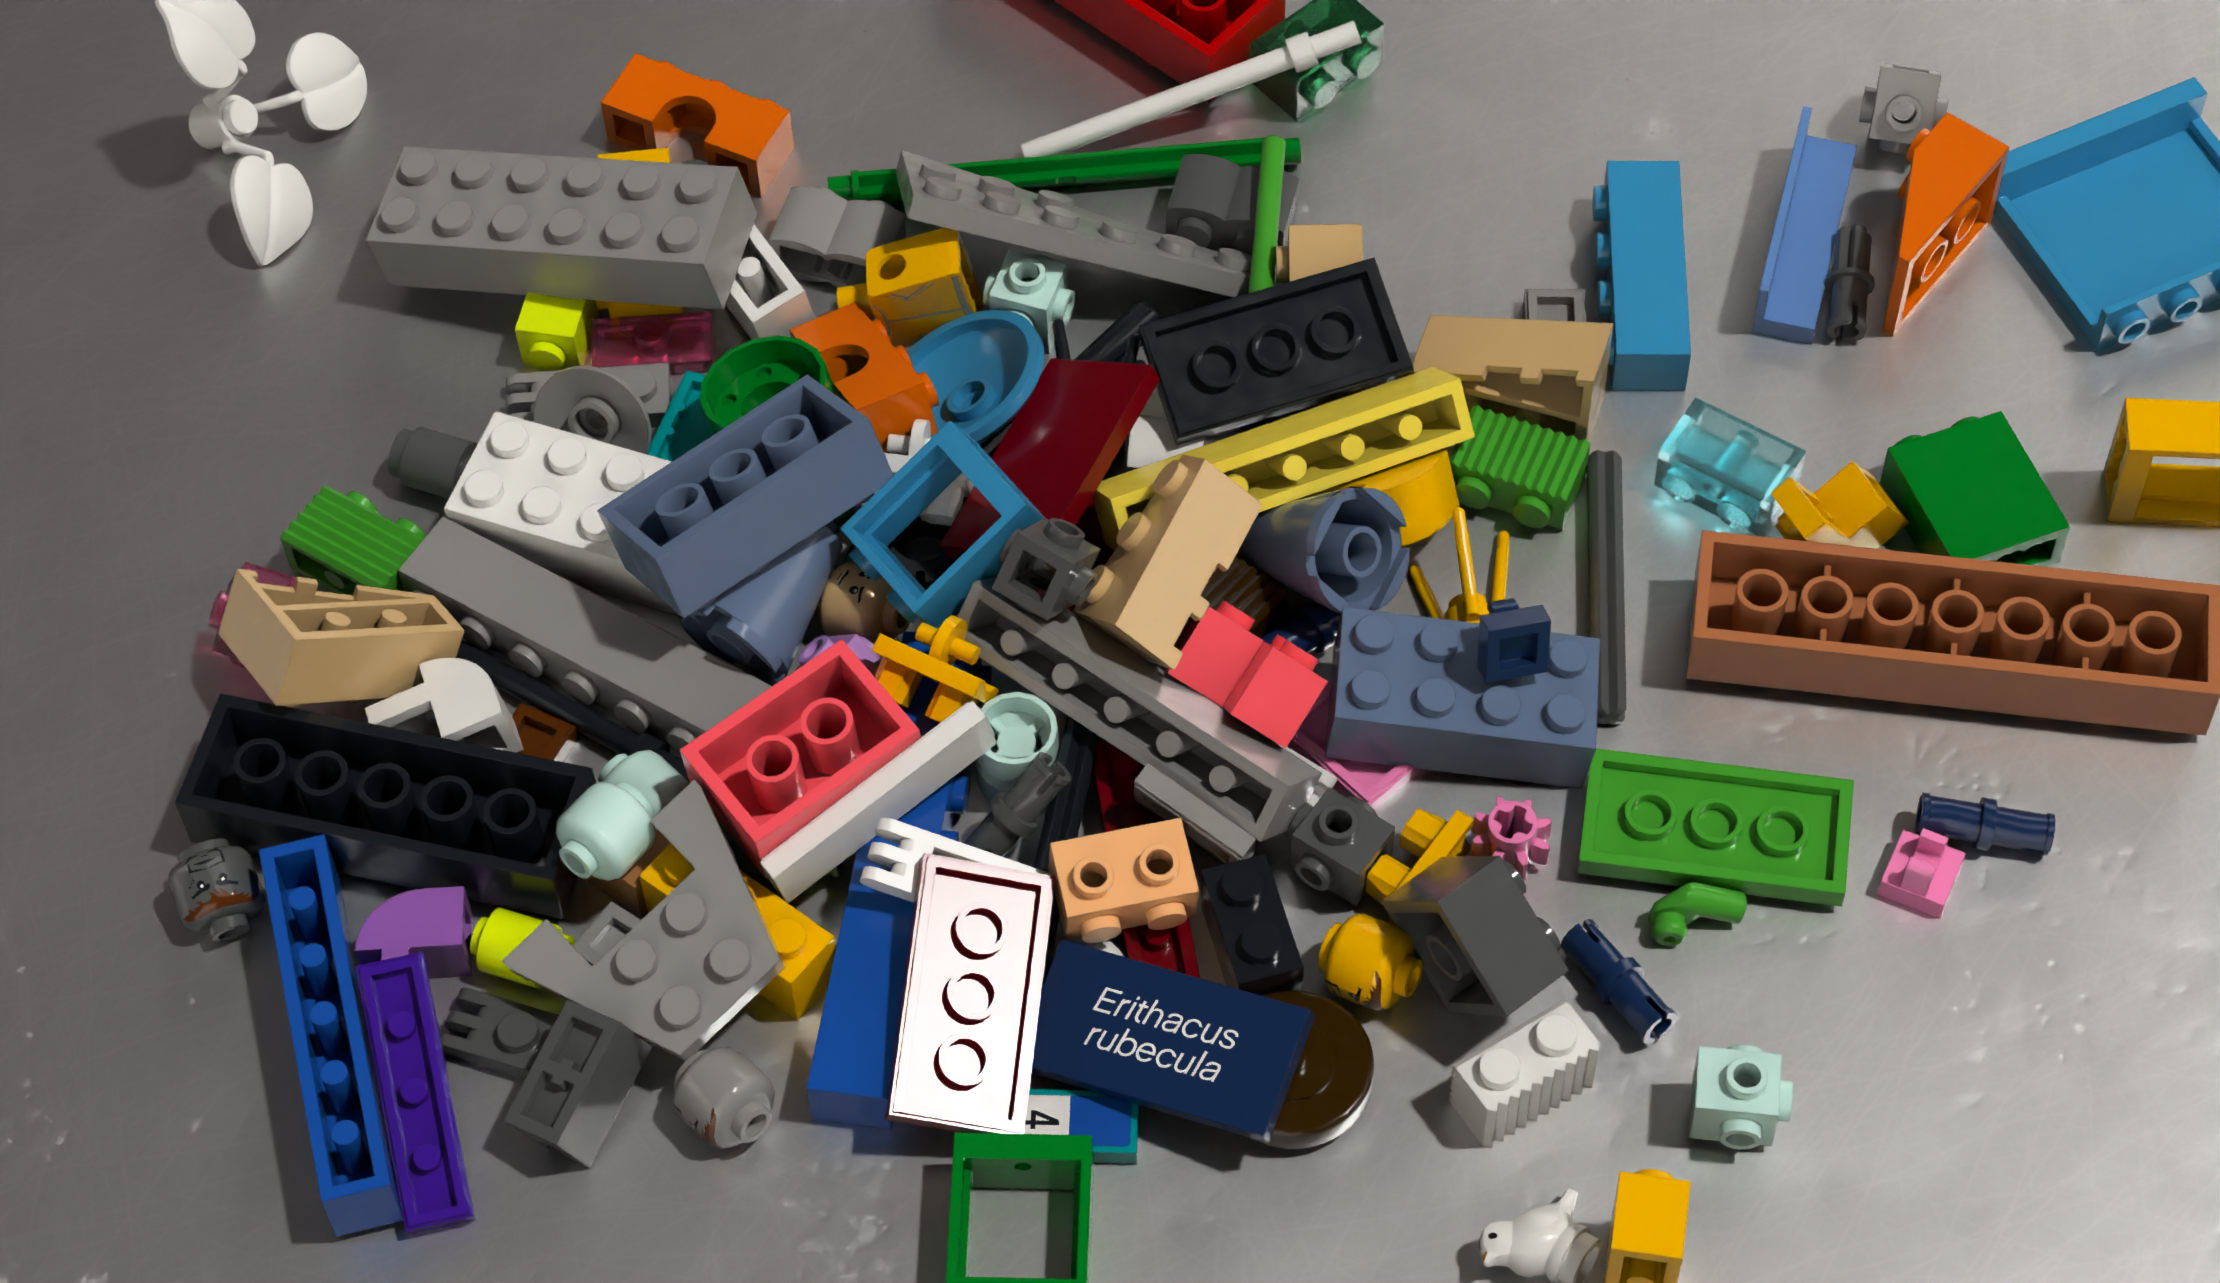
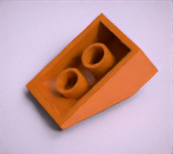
M1948 112L1931 131L1926 128L1922 129L1916 135L1907 151L1906 160L1911 162V166L1898 192V198L1903 200L1897 227L1883 331L1891 336L1896 334L1992 220L2009 146Z

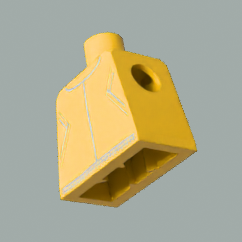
M945 227L871 248L865 255L866 283L838 287L836 292L838 309L856 302L869 319L878 318L882 322L894 347L898 345L912 347L928 333L943 324L974 312L983 311L982 291L960 231Z

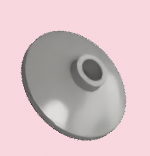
M592 366L569 367L551 376L537 394L533 412L535 423L647 454L651 442L649 415L637 393L615 374ZM594 410L603 415L606 421L599 419Z

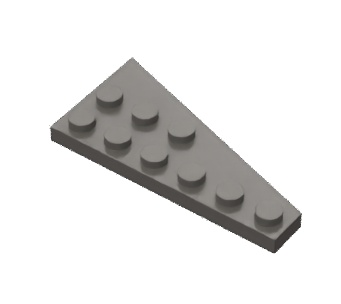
M901 150L895 173L907 219L1234 298L1249 292L1252 256L1230 248H1220L1219 252L1198 246L1193 241L1181 236L1161 234L1074 206L1072 198L1057 192L1040 190L1038 194L1018 188L1011 182L1000 178L980 176Z

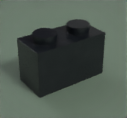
M1266 854L1202 869L1201 909L1226 985L1260 996L1282 990L1303 991L1304 966Z

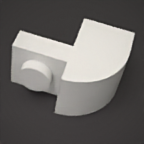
M439 658L420 663L419 667L424 683L365 707L368 722L371 724L515 753L524 750L514 719L492 680L480 666L465 659Z

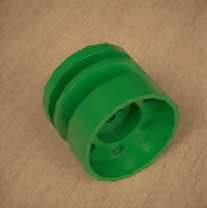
M777 335L752 339L725 353L712 364L701 383L700 404L713 435L805 375H809L836 395L828 368L818 349L802 339Z

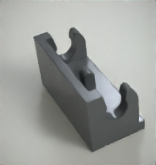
M567 1000L503 1122L514 1127L547 1149L551 1146L573 1161L590 1168L652 1046L620 1021Z

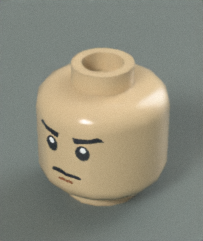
M855 562L842 564L831 573L815 609V616L821 622V627L827 636L857 634L875 644L879 633L895 640L910 625V622L886 598L893 590L882 576L877 581L872 580Z

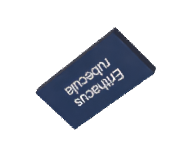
M1061 939L1041 991L1031 1073L1269 1143L1315 1017L1310 1009Z

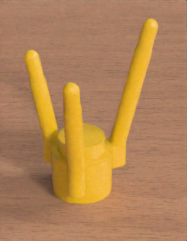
M1457 507L1453 510V521L1462 594L1453 597L1449 601V609L1443 614L1421 568L1413 565L1409 568V574L1430 618L1479 623L1480 615L1489 614V611L1487 609L1486 597L1477 593L1465 511L1463 508ZM1500 531L1497 536L1491 602L1505 599L1510 535L1507 531Z

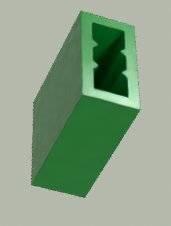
M2002 411L1981 418L1974 416L1966 417L1954 423L1950 428L1925 436L1911 435L1901 439L1894 446L1888 447L1880 484L1910 522L1905 526V529L1919 553L2044 567L2060 562L2070 525Z

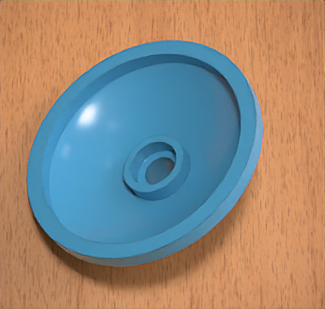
M1007 310L979 311L949 321L928 333L907 351L916 373L926 372L936 390L939 406L932 408L938 432L949 421H952L978 444L1003 429L1023 409L1037 386L1045 356L1042 339L1034 326L1022 315Z

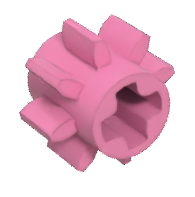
M1501 796L1496 797V806L1489 815L1478 812L1474 815L1473 832L1477 836L1472 839L1471 856H1500L1502 860L1514 866L1523 880H1526L1527 870L1533 862L1542 865L1548 863L1550 845L1546 840L1550 838L1551 819H1537L1536 813L1531 808L1532 800L1530 799L1522 803L1519 801H1505Z

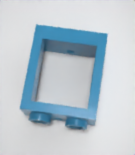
M949 421L840 529L856 546L849 553L852 560L872 580L877 581L882 576L893 588L886 596L892 606L912 624L919 618H922L930 625L939 629L950 615L957 616L974 581L998 575L1003 565L999 561L1000 555L1012 533L1018 528L1023 530L1045 517L980 445L952 421ZM963 472L1001 514V517L925 590L887 546Z

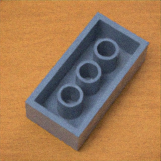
M805 375L598 509L597 512L625 569L680 616L685 618L694 611L711 605L720 594L747 576L764 570L773 559L797 543L814 537L822 530L823 526L854 506L867 502L894 475L870 419L809 375Z
M1343 607L1333 647L1325 757L1394 766L1398 764L1411 765V767L1418 769L1583 788L1596 751L1600 638L1551 632L1548 672L1485 683L1477 668L1479 623Z

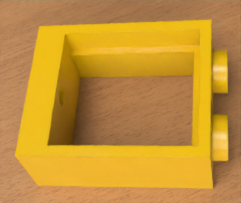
M2125 398L2103 470L2107 522L2220 527L2219 466L2151 463L2153 456L2220 459V402Z

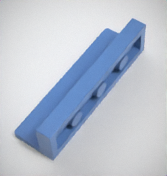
M1803 106L1761 280L1752 332L1812 344L1857 145L1808 136L1812 107Z

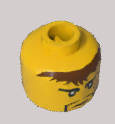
M1357 914L1348 918L1344 924L1337 922L1329 929L1320 948L1318 970L1324 973L1328 990L1337 997L1382 1012L1392 1007L1401 996L1409 998L1414 993L1422 975L1423 962L1415 958L1411 937L1402 928L1365 914Z

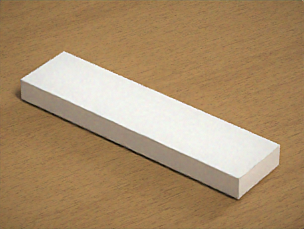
M973 700L970 703L967 702L761 859L760 864L771 884L785 902L789 903L877 836L875 830L880 818L898 820L997 744L986 715Z

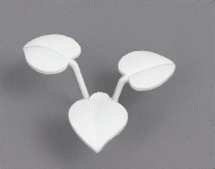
M156 0L154 3L163 17L173 52L184 73L192 82L204 89H217L213 94L204 96L203 103L196 105L190 112L189 130L193 139L206 149L222 147V151L225 154L236 152L245 155V157L240 158L236 162L232 170L230 179L231 199L241 233L252 257L258 266L268 265L298 242L309 228L313 215L312 197L304 177L293 165L288 163L274 165V157L270 151L241 143V141L247 140L253 134L258 124L259 114L301 101L304 117L313 129L328 132L348 126L358 117L366 100L367 79L364 67L360 64L359 57L336 37L317 32L304 35L292 44L286 61L287 75L296 91L252 104L249 100L239 95H228L246 75L247 66L241 59L249 55L255 46V32L251 20L242 6L235 0Z

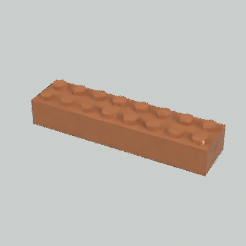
M1702 530L1694 577L1686 679L2206 736L2220 699V585Z

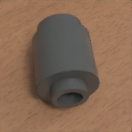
M418 427L414 431L402 429L391 446L388 470L391 476L400 478L403 486L449 499L477 443L424 427Z

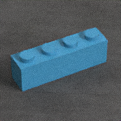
M1607 161L1604 185H1594L1592 213L1593 221H1604V232H1596L1595 268L1606 269V280H1599L1597 286L1598 317H1608V323H1614L1608 366H1611L1612 391H1685L1691 359L1679 161Z

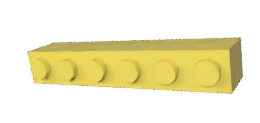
M1431 367L1101 481L1092 498L1105 544L1116 550L1119 545L1116 543V537L1121 527L1133 514L1137 512L1142 513L1156 493L1153 490V485L1159 473L1171 461L1179 460L1183 454L1206 459L1263 504L1259 511L1260 513L1475 438L1461 379L1436 367Z

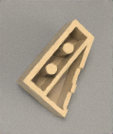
M1430 315L1412 363L1413 373L1436 367L1459 377L1469 413L1473 406L1479 405L1483 410L1491 409L1495 414L1502 412L1507 418L1514 416L1519 422L1526 420L1530 425L1538 424L1542 429L1550 427L1555 433L1562 431L1566 436L1574 435L1578 440L1586 439L1589 442L1604 398L1614 323Z

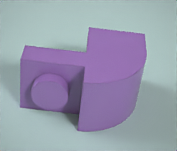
M464 886L415 889L398 894L383 902L368 916L358 933L355 953L359 964L362 965L423 952L426 957L430 979L472 976L473 955L470 953V941L473 933L474 917Z

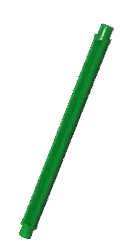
M1264 138L946 165L980 176L1000 178L1024 190L1177 177L1182 157L1188 154L1212 155L1229 160L1240 167L1260 166L1261 147ZM1299 138L1284 139L1286 142L1284 165L1301 164ZM896 169L860 172L852 170L851 175L827 177L828 189L847 201L879 200L885 202L902 200L895 173Z

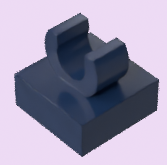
M1514 598L1487 602L1489 614L1480 615L1477 668L1485 683L1548 672L1551 619L1544 606L1537 605L1519 608Z

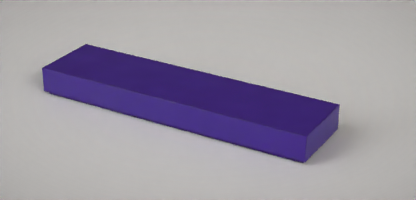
M423 952L356 966L405 1231L407 1234H413L476 1220L426 957Z

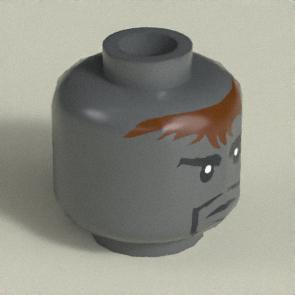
M221 838L199 842L181 851L177 857L179 863L169 873L168 885L183 927L192 933H210L212 941L215 942L233 939L246 933L250 929L248 920L261 911L265 901L264 893L249 852L239 846H230L228 840Z

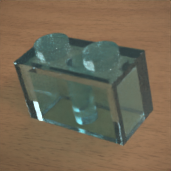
M1695 397L1659 449L1654 485L1665 490L1669 496L1677 501L1692 503L1720 517L1724 523L1734 529L1746 530L1756 536L1766 537L1777 521V518L1783 512V509L1771 495V492L1789 477L1800 483L1806 450Z

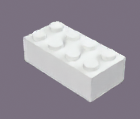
M495 411L444 507L446 518L588 590L680 616L625 569L597 512L598 509L662 469L671 461Z

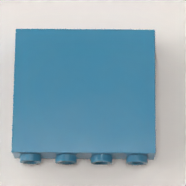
M2195 77L2008 151L1993 213L2096 351L2118 342L2121 344L2133 342L2149 329L2168 321L2181 322L2197 312L2198 309L2220 300V141L2201 118L2208 93Z

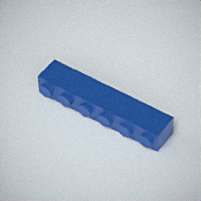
M325 834L259 849L322 1205L336 1237L404 1221L339 874Z

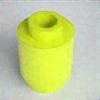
M500 907L496 908L489 918L481 917L473 930L470 941V953L476 956L478 970L533 988H543L530 980L527 981L514 974L502 962L543 920ZM551 923L572 946L575 944L572 936L563 934L559 925Z

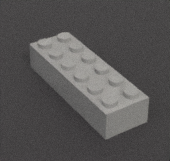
M404 146L365 241L391 286L526 295L527 292L569 299L724 310L755 222L757 211L738 167Z

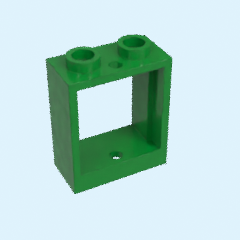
M954 1133L946 1283H1090L1094 1184L1092 1135ZM973 1188L1074 1190L1071 1279L969 1277Z

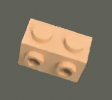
M1181 818L1050 843L1048 868L1051 876H1055L1054 894L1065 940L1082 937V940L1087 943L1103 942L1117 937L1122 932V929L1147 924L1148 928L1152 930L1169 929L1184 923L1187 920V916L1196 914L1199 888Z

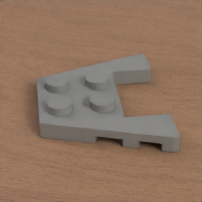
M695 780L687 785L650 820L656 829L694 867V871L596 964L591 966L547 919L502 960L514 974L523 979L530 980L565 1000H570L620 1021L643 1040L684 1061L706 1044L785 968L753 894L748 889L738 867L728 839L713 812V806L708 795Z

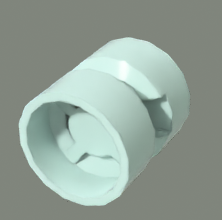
M1022 692L1000 694L987 701L980 709L986 715L997 742L995 746L976 759L979 788L990 802L998 792L1009 791L1034 762V758L1039 752L1052 756V761L1048 764L1050 768L1058 760L1059 738L1056 716L1049 705L1035 695Z

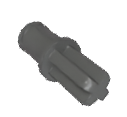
M1855 224L1852 227L1842 226L1837 231L1833 271L1826 278L1827 290L1831 292L1827 334L1836 340L1839 336V326L1843 325L1842 342H1855L1865 337L1867 333L1868 295L1872 293L1875 287L1874 277L1869 273L1872 237L1867 233L1866 227Z

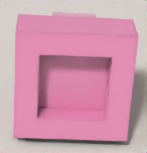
M1923 828L1921 834L1917 835L1903 829L1881 880L1877 895L1941 918L1962 868L1966 853L1947 846L1949 838Z

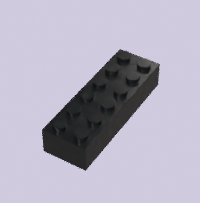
M220 693L179 791L175 805L192 843L221 838L228 840L230 846H239L248 851L250 855L260 856L259 849L325 834L338 873L415 889L464 886L468 900L563 919L578 876L569 870L560 858L559 850L562 846L556 834L557 820L587 788L596 784L593 768L281 705L276 706L271 703Z

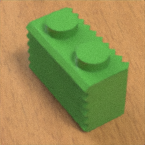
M1479 405L1473 406L1469 414L1475 438L1455 444L1449 458L1459 502L1474 509H1483L1489 506L1511 513L1520 523L1532 528H1542L1548 525L1563 530L1586 477L1590 443L1586 439L1578 440L1574 435L1566 436L1562 431L1555 433L1550 427L1542 429L1538 424L1530 425L1526 420L1519 422L1514 416L1507 418L1502 412L1495 414L1491 409L1483 410Z
M326 485L321 487L319 494L314 495L312 503L306 504L304 512L298 513L296 521L290 522L288 530H283L280 539L289 566L295 572H300L305 578L317 579L318 583L325 589L329 588L333 593L353 595L356 585L404 591L398 570L426 535L410 520L399 518L396 522H393L380 515L374 504L362 494L350 491L345 496Z

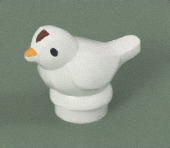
M1568 1188L1558 1203L1534 1208L1513 1221L1490 1223L1481 1233L1479 1252L1482 1256L1483 1265L1486 1267L1506 1266L1516 1274L1527 1278L1547 1275L1552 1283H1585L1599 1260L1603 1242L1591 1235L1590 1229L1587 1226L1574 1224L1572 1213L1577 1202L1578 1192Z

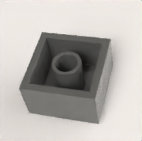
M1500 856L1441 857L1381 901L1395 925L1410 935L1414 956L1422 960L1423 971L1449 1013L1508 1017L1569 971L1558 953L1561 949L1558 936L1546 921L1535 915L1524 896L1526 885L1523 878L1514 866L1502 860Z

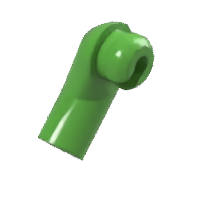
M1697 882L1686 883L1654 902L1647 919L1648 923L1652 925V938L1664 946L1678 945L1688 935L1686 925L1700 917L1739 924L1746 910V895L1744 892Z

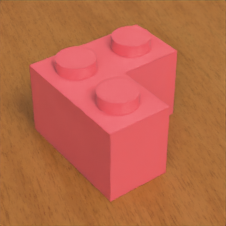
M1224 600L1221 601L1216 610L1208 606L1202 620L1195 621L1190 618L1175 642L1174 647L1183 653L1175 670L1164 666L1160 667L1174 678L1218 704L1237 719L1286 749L1328 683L1327 680L1313 672L1319 660L1276 634L1271 644L1252 634L1249 630L1256 620Z

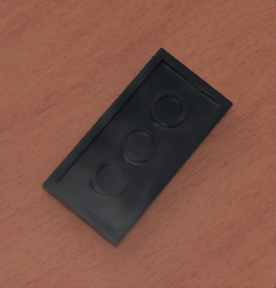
M1375 258L1139 325L1138 335L1148 364L1152 365L1160 379L1156 388L1176 445L1358 393L1408 376L1414 372Z

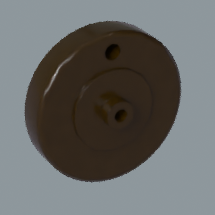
M1282 990L1261 995L1310 1009L1315 1019L1270 1142L1255 1141L1287 1149L1313 1147L1328 1142L1348 1130L1361 1116L1367 1106L1373 1087L1374 1055L1370 1040L1362 1025L1346 1008L1325 996L1299 990Z

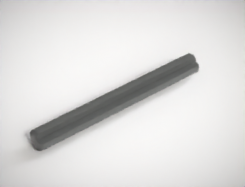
M1596 450L1589 455L1587 467L1589 637L1600 638L1597 724L1609 723L1617 725L1624 721L1627 709L1622 458L1613 450L1607 452Z

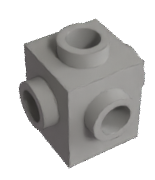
M1881 63L1877 88L1865 86L1859 122L1870 123L1869 138L1880 140V150L1907 154L1916 135L1924 128L1931 131L1947 113L1949 99L1938 97L1941 82L1940 71ZM1901 102L1911 103L1915 107L1914 113L1905 119L1896 117L1892 111Z

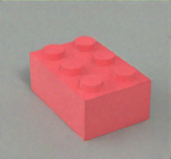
M841 639L681 748L680 753L689 782L691 783L695 780L703 788L713 806L712 809L716 818L765 878H768L760 864L762 858L919 740L921 734L919 728Z

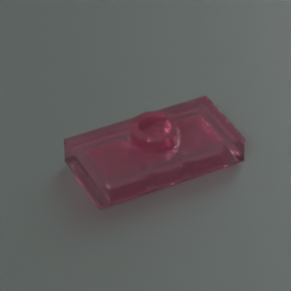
M713 311L592 319V367L669 363L671 375H684L686 370L696 373H707L712 364L715 363V323Z

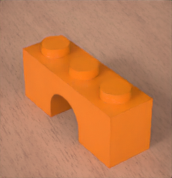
M637 53L633 55L600 102L609 141L637 151L667 148L673 140L687 134L706 135L704 146L707 163L714 166L738 167L749 194L762 198L795 148L790 110L782 108L772 100L752 97L731 89L718 80H707L682 71L667 61H656Z
M856 302L789 329L792 338L802 339L818 349L828 368L836 396L870 419L884 453H890L887 452L889 434L911 436L915 419L929 420L931 436L938 433L932 408L939 406V400L931 379L926 372L916 373L905 348L902 345L894 347L882 322L878 318L871 321Z

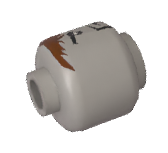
M730 1047L701 1050L689 1057L679 1068L674 1080V1108L679 1118L707 1143L719 1149L736 1147L744 1142L749 1143L756 1140L766 1131L772 1118L771 1110L774 1104L775 1090L770 1078L740 1052Z

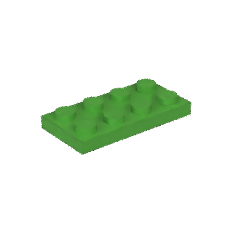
M1596 748L1588 773L1577 873L1675 886L1697 882L1744 892L1746 895L1842 906L1846 892L1854 780Z

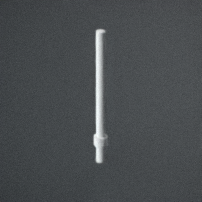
M1353 20L1310 37L1307 32L1285 39L1286 46L1025 142L1021 144L1024 156L1027 158L1061 155L1295 68L1296 73L1318 66L1317 59L1362 43L1355 22Z

